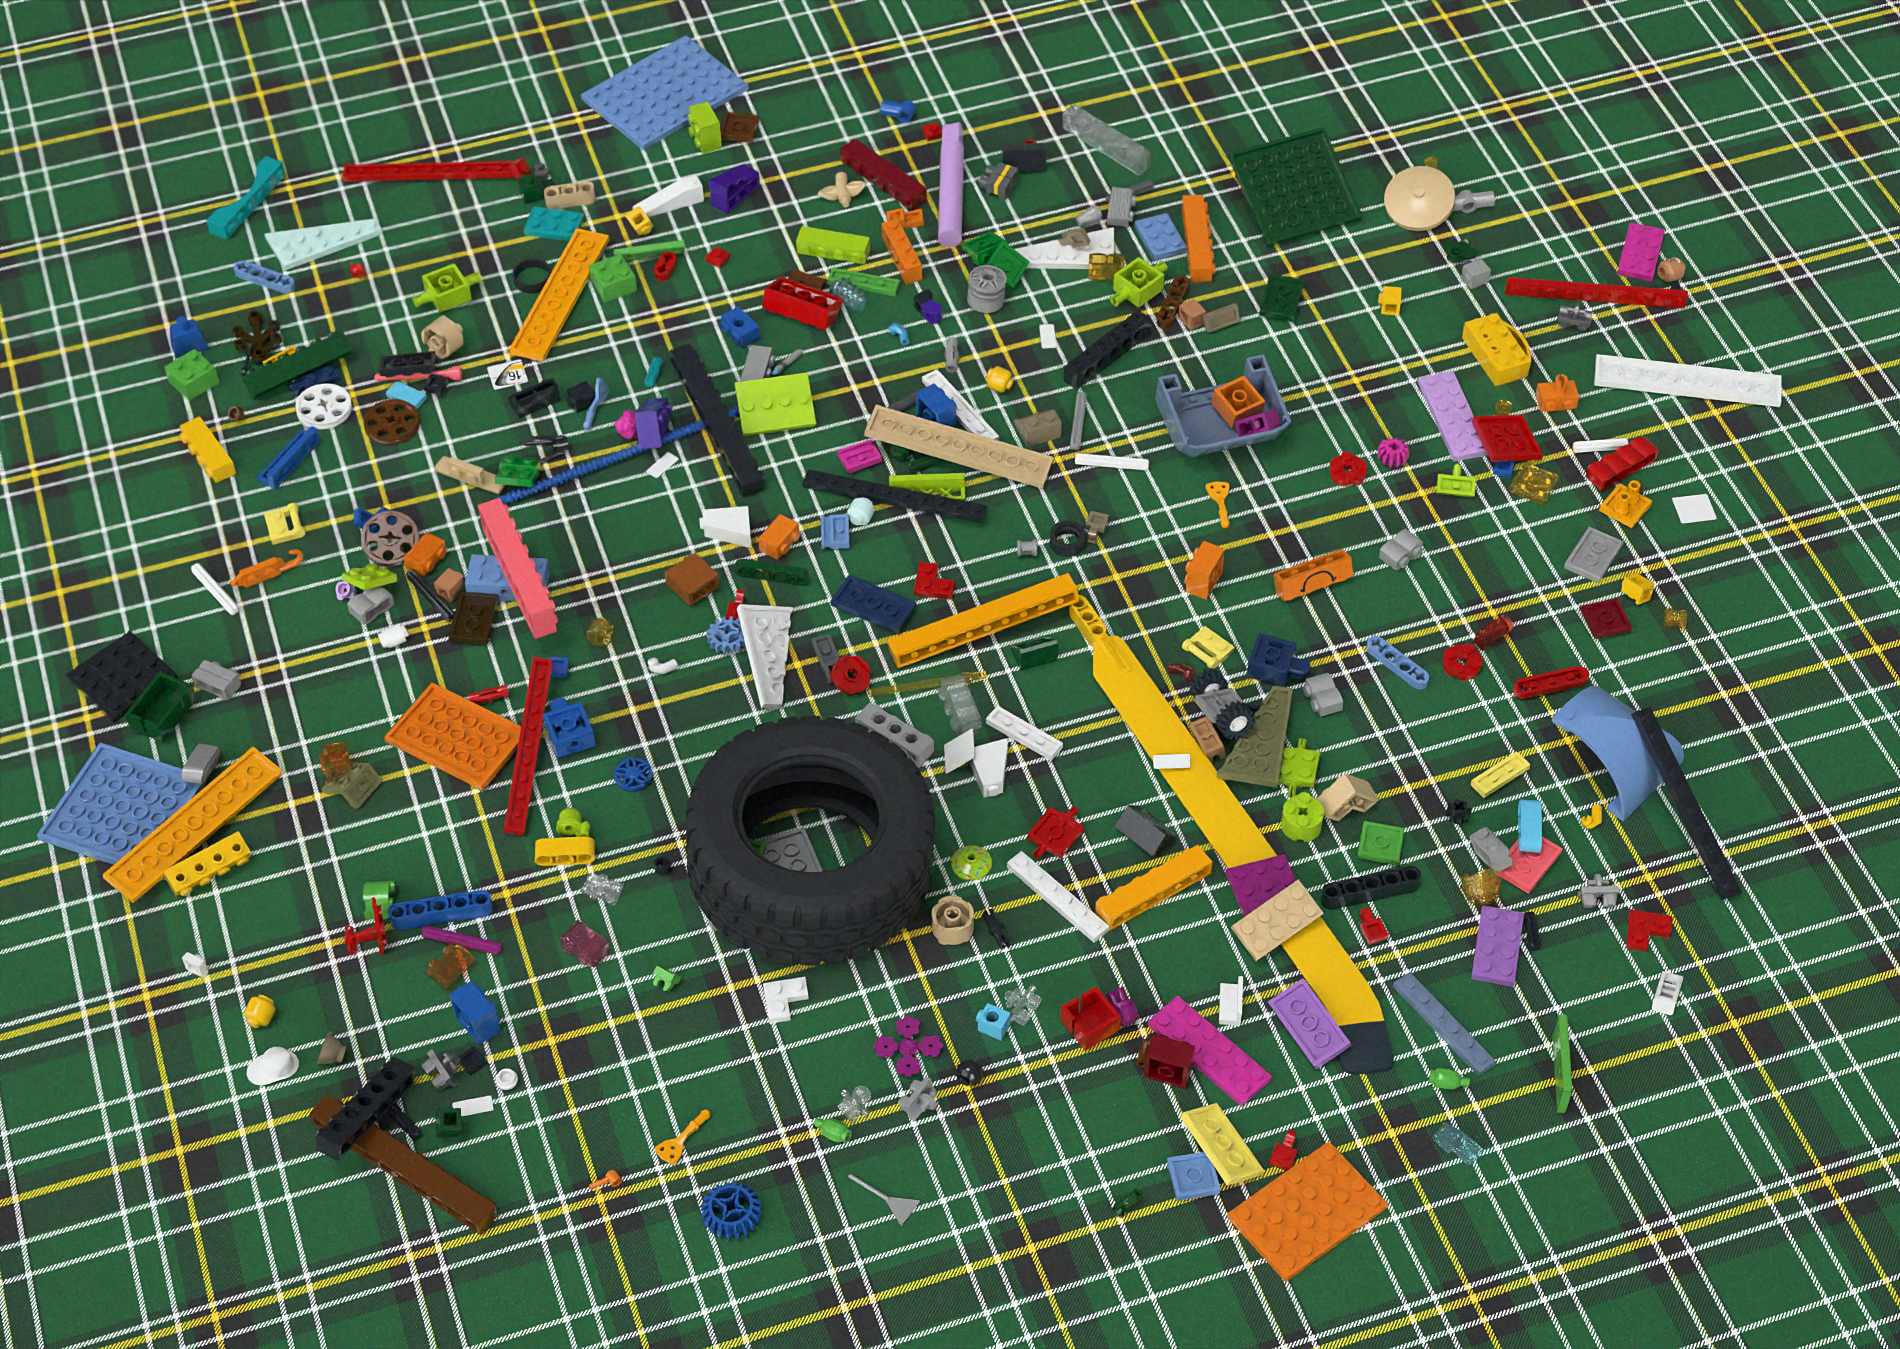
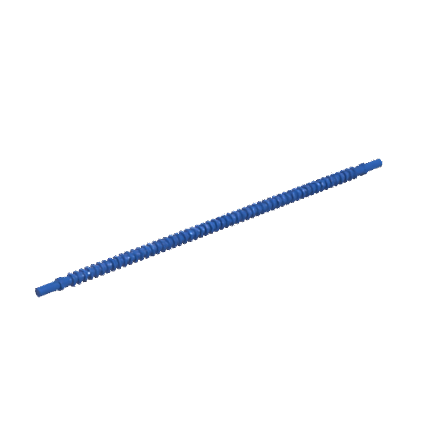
M734 406V409L729 408V416L735 418L736 415L739 417V408L737 406ZM701 419L700 422L695 421V424L691 422L690 425L686 424L685 427L681 426L680 429L671 430V433L666 432L663 443L667 444V441L671 443L672 439L676 441L677 438L686 437V434L691 435V432L696 433V430L701 431V428L705 430L706 427ZM636 443V446L631 445V448L627 447L626 450L622 449L621 452L617 451L616 454L612 452L611 456L607 454V457L602 456V459L597 458V461L592 460V463L587 462V465L582 464V467L577 466L576 469L573 467L571 471L568 469L566 473L562 471L561 475L557 473V476L552 475V478L547 477V480L537 481V484L534 483L532 487H522L521 490L517 489L516 492L512 490L511 494L507 492V495L497 496L496 499L500 498L503 505L508 502L513 503V500L518 501V498L523 499V496L527 498L528 494L532 496L534 492L537 494L539 490L542 492L544 488L548 490V487L553 488V485L558 486V483L563 484V481L568 482V479L573 480V477L578 478V475L583 476V473L587 475L589 471L592 473L594 469L597 471L598 468L602 469L603 466L607 467L608 464L612 465L613 462L617 463L618 460L622 461L623 458L627 459L628 456L632 458L633 454L637 456L638 452L642 454V451L647 452V449L652 450V448L640 449L639 443Z

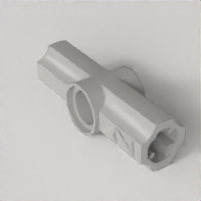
M1470 190L1461 191L1455 196V204L1452 211L1462 210L1464 213H1471L1479 207L1494 206L1493 191L1472 193Z

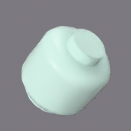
M864 497L856 498L848 508V518L854 525H866L872 518L875 509L869 499Z

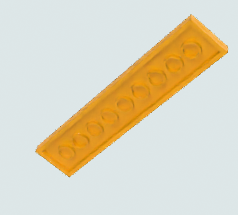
M576 228L509 349L510 354L544 362L590 277L588 265L599 261L610 241L609 235Z
M250 748L103 874V878L134 903L164 877V870L188 857L282 775L283 770L256 748Z

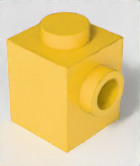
M1383 287V293H1379L1378 304H1381V314L1399 316L1402 288Z

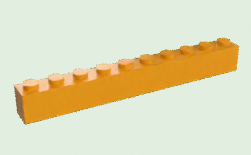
M1069 573L888 639L890 654L897 668H901L1079 602L1077 587Z

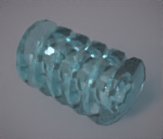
M845 277L834 281L829 287L830 294L844 298L843 303L855 312L860 313L864 309L868 293L858 288L857 285L852 284L851 281H847Z

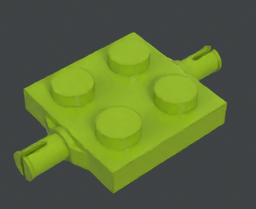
M1302 738L1298 740L1297 748L1283 747L1278 784L1289 786L1287 793L1289 797H1291V794L1292 796L1296 795L1297 788H1314L1320 751L1305 749L1307 740L1304 738L1303 742Z

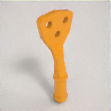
M1207 483L1206 490L1209 496L1219 505L1220 524L1226 529L1229 527L1230 522L1228 521V511L1224 505V500L1228 496L1229 483Z
M701 1111L693 1121H690L687 1128L677 1138L665 1140L655 1146V1153L662 1160L672 1165L677 1164L682 1156L686 1139L710 1118V1111Z

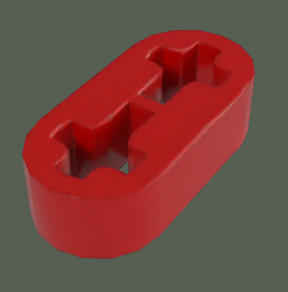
M665 252L659 258L654 267V275L657 280L666 281L673 273L677 265V258L673 252Z

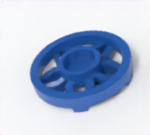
M629 757L618 764L614 770L615 782L623 790L639 791L651 782L652 769L648 762ZM647 771L649 772L648 778L644 775ZM618 777L624 778L623 783L619 781ZM634 783L640 784V785H637V786H631V785H633Z

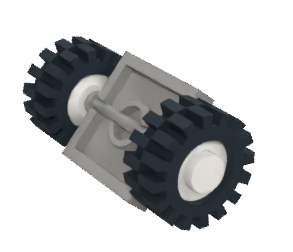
M1210 668L1209 671L1203 669L1204 673L1198 672L1199 676L1193 677L1195 681H1191V687H1189L1196 704L1212 723H1217V727L1226 738L1228 737L1230 740L1233 738L1238 740V736L1241 739L1244 738L1243 734L1246 733L1248 735L1250 733L1248 730H1253L1254 728L1252 725L1256 723L1254 713L1232 688L1227 687L1228 682L1218 670Z

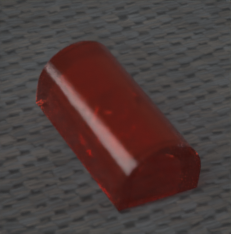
M1505 614L1501 615L1476 633L1473 645L1479 650L1486 649L1513 630L1511 620Z

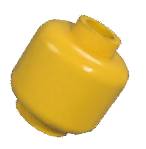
M996 366L994 369L991 368L985 379L987 386L999 393L1005 392L1006 389L1010 390L1014 382L1011 379L1012 373L1000 366Z
M264 995L252 997L243 1013L247 1019L246 1023L254 1028L267 1026L276 1011L273 1005L274 1001Z

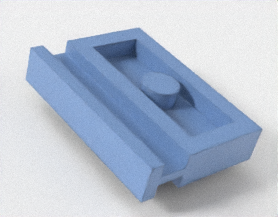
M848 514L829 515V517L821 515L822 549H825V547H830V549L849 548Z

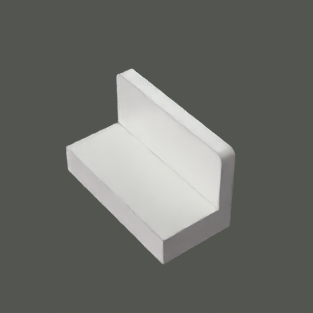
M1239 976L1238 984H1220L1219 1024L1240 1026L1243 976Z

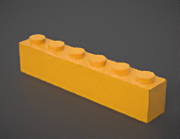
M1199 845L1187 848L1177 857H1172L1161 866L1152 868L1145 875L1134 878L1132 882L1118 887L1113 893L1100 897L1096 902L1095 914L1109 926V931L1211 874L1212 861Z

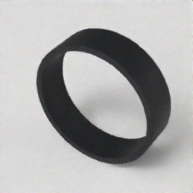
M536 258L526 259L514 267L512 271L515 287L521 292L539 293L552 272L550 265L544 260ZM532 267L542 268L549 273L544 281L537 284H523L516 279L521 271Z

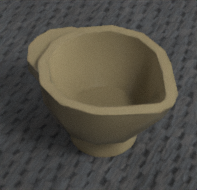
M331 1031L325 1037L318 1057V1064H332L335 1061L342 1062L347 1046L341 1045L340 1041L332 1035Z

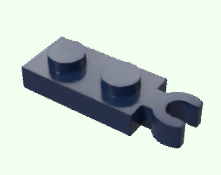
M333 364L299 377L300 382H291L289 389L293 392V396L297 397L312 386L333 384L340 381L341 378Z

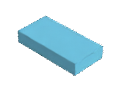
M396 381L386 391L387 397L407 401L416 409L427 399L426 394L399 381Z

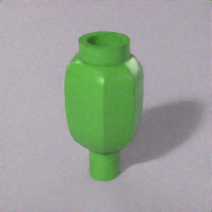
M1437 1068L1430 1071L1429 1083H1433L1438 1088L1456 1089L1459 1086L1469 1087L1470 1078L1461 1077L1457 1071L1451 1069Z
M817 1117L813 1122L814 1126L820 1128L822 1135L834 1142L847 1143L852 1136V1131L849 1130L848 1125L832 1118L822 1120Z

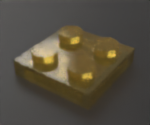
M1524 462L1510 485L1509 492L1544 505L1558 482L1559 475Z

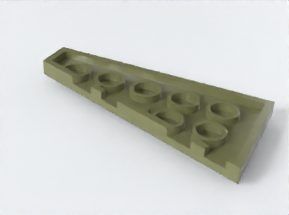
M1279 686L1271 688L1262 706L1255 713L1254 720L1256 723L1252 724L1254 726L1253 730L1249 729L1250 733L1248 735L1245 733L1243 734L1244 738H1239L1233 751L1226 758L1224 765L1217 772L1216 778L1277 788L1293 689Z

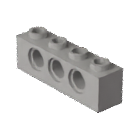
M869 702L855 717V723L868 727V732L874 730L887 737L890 743H895L919 768L934 752V740L929 735L917 731L912 725H907L897 716L890 715L880 706H875Z

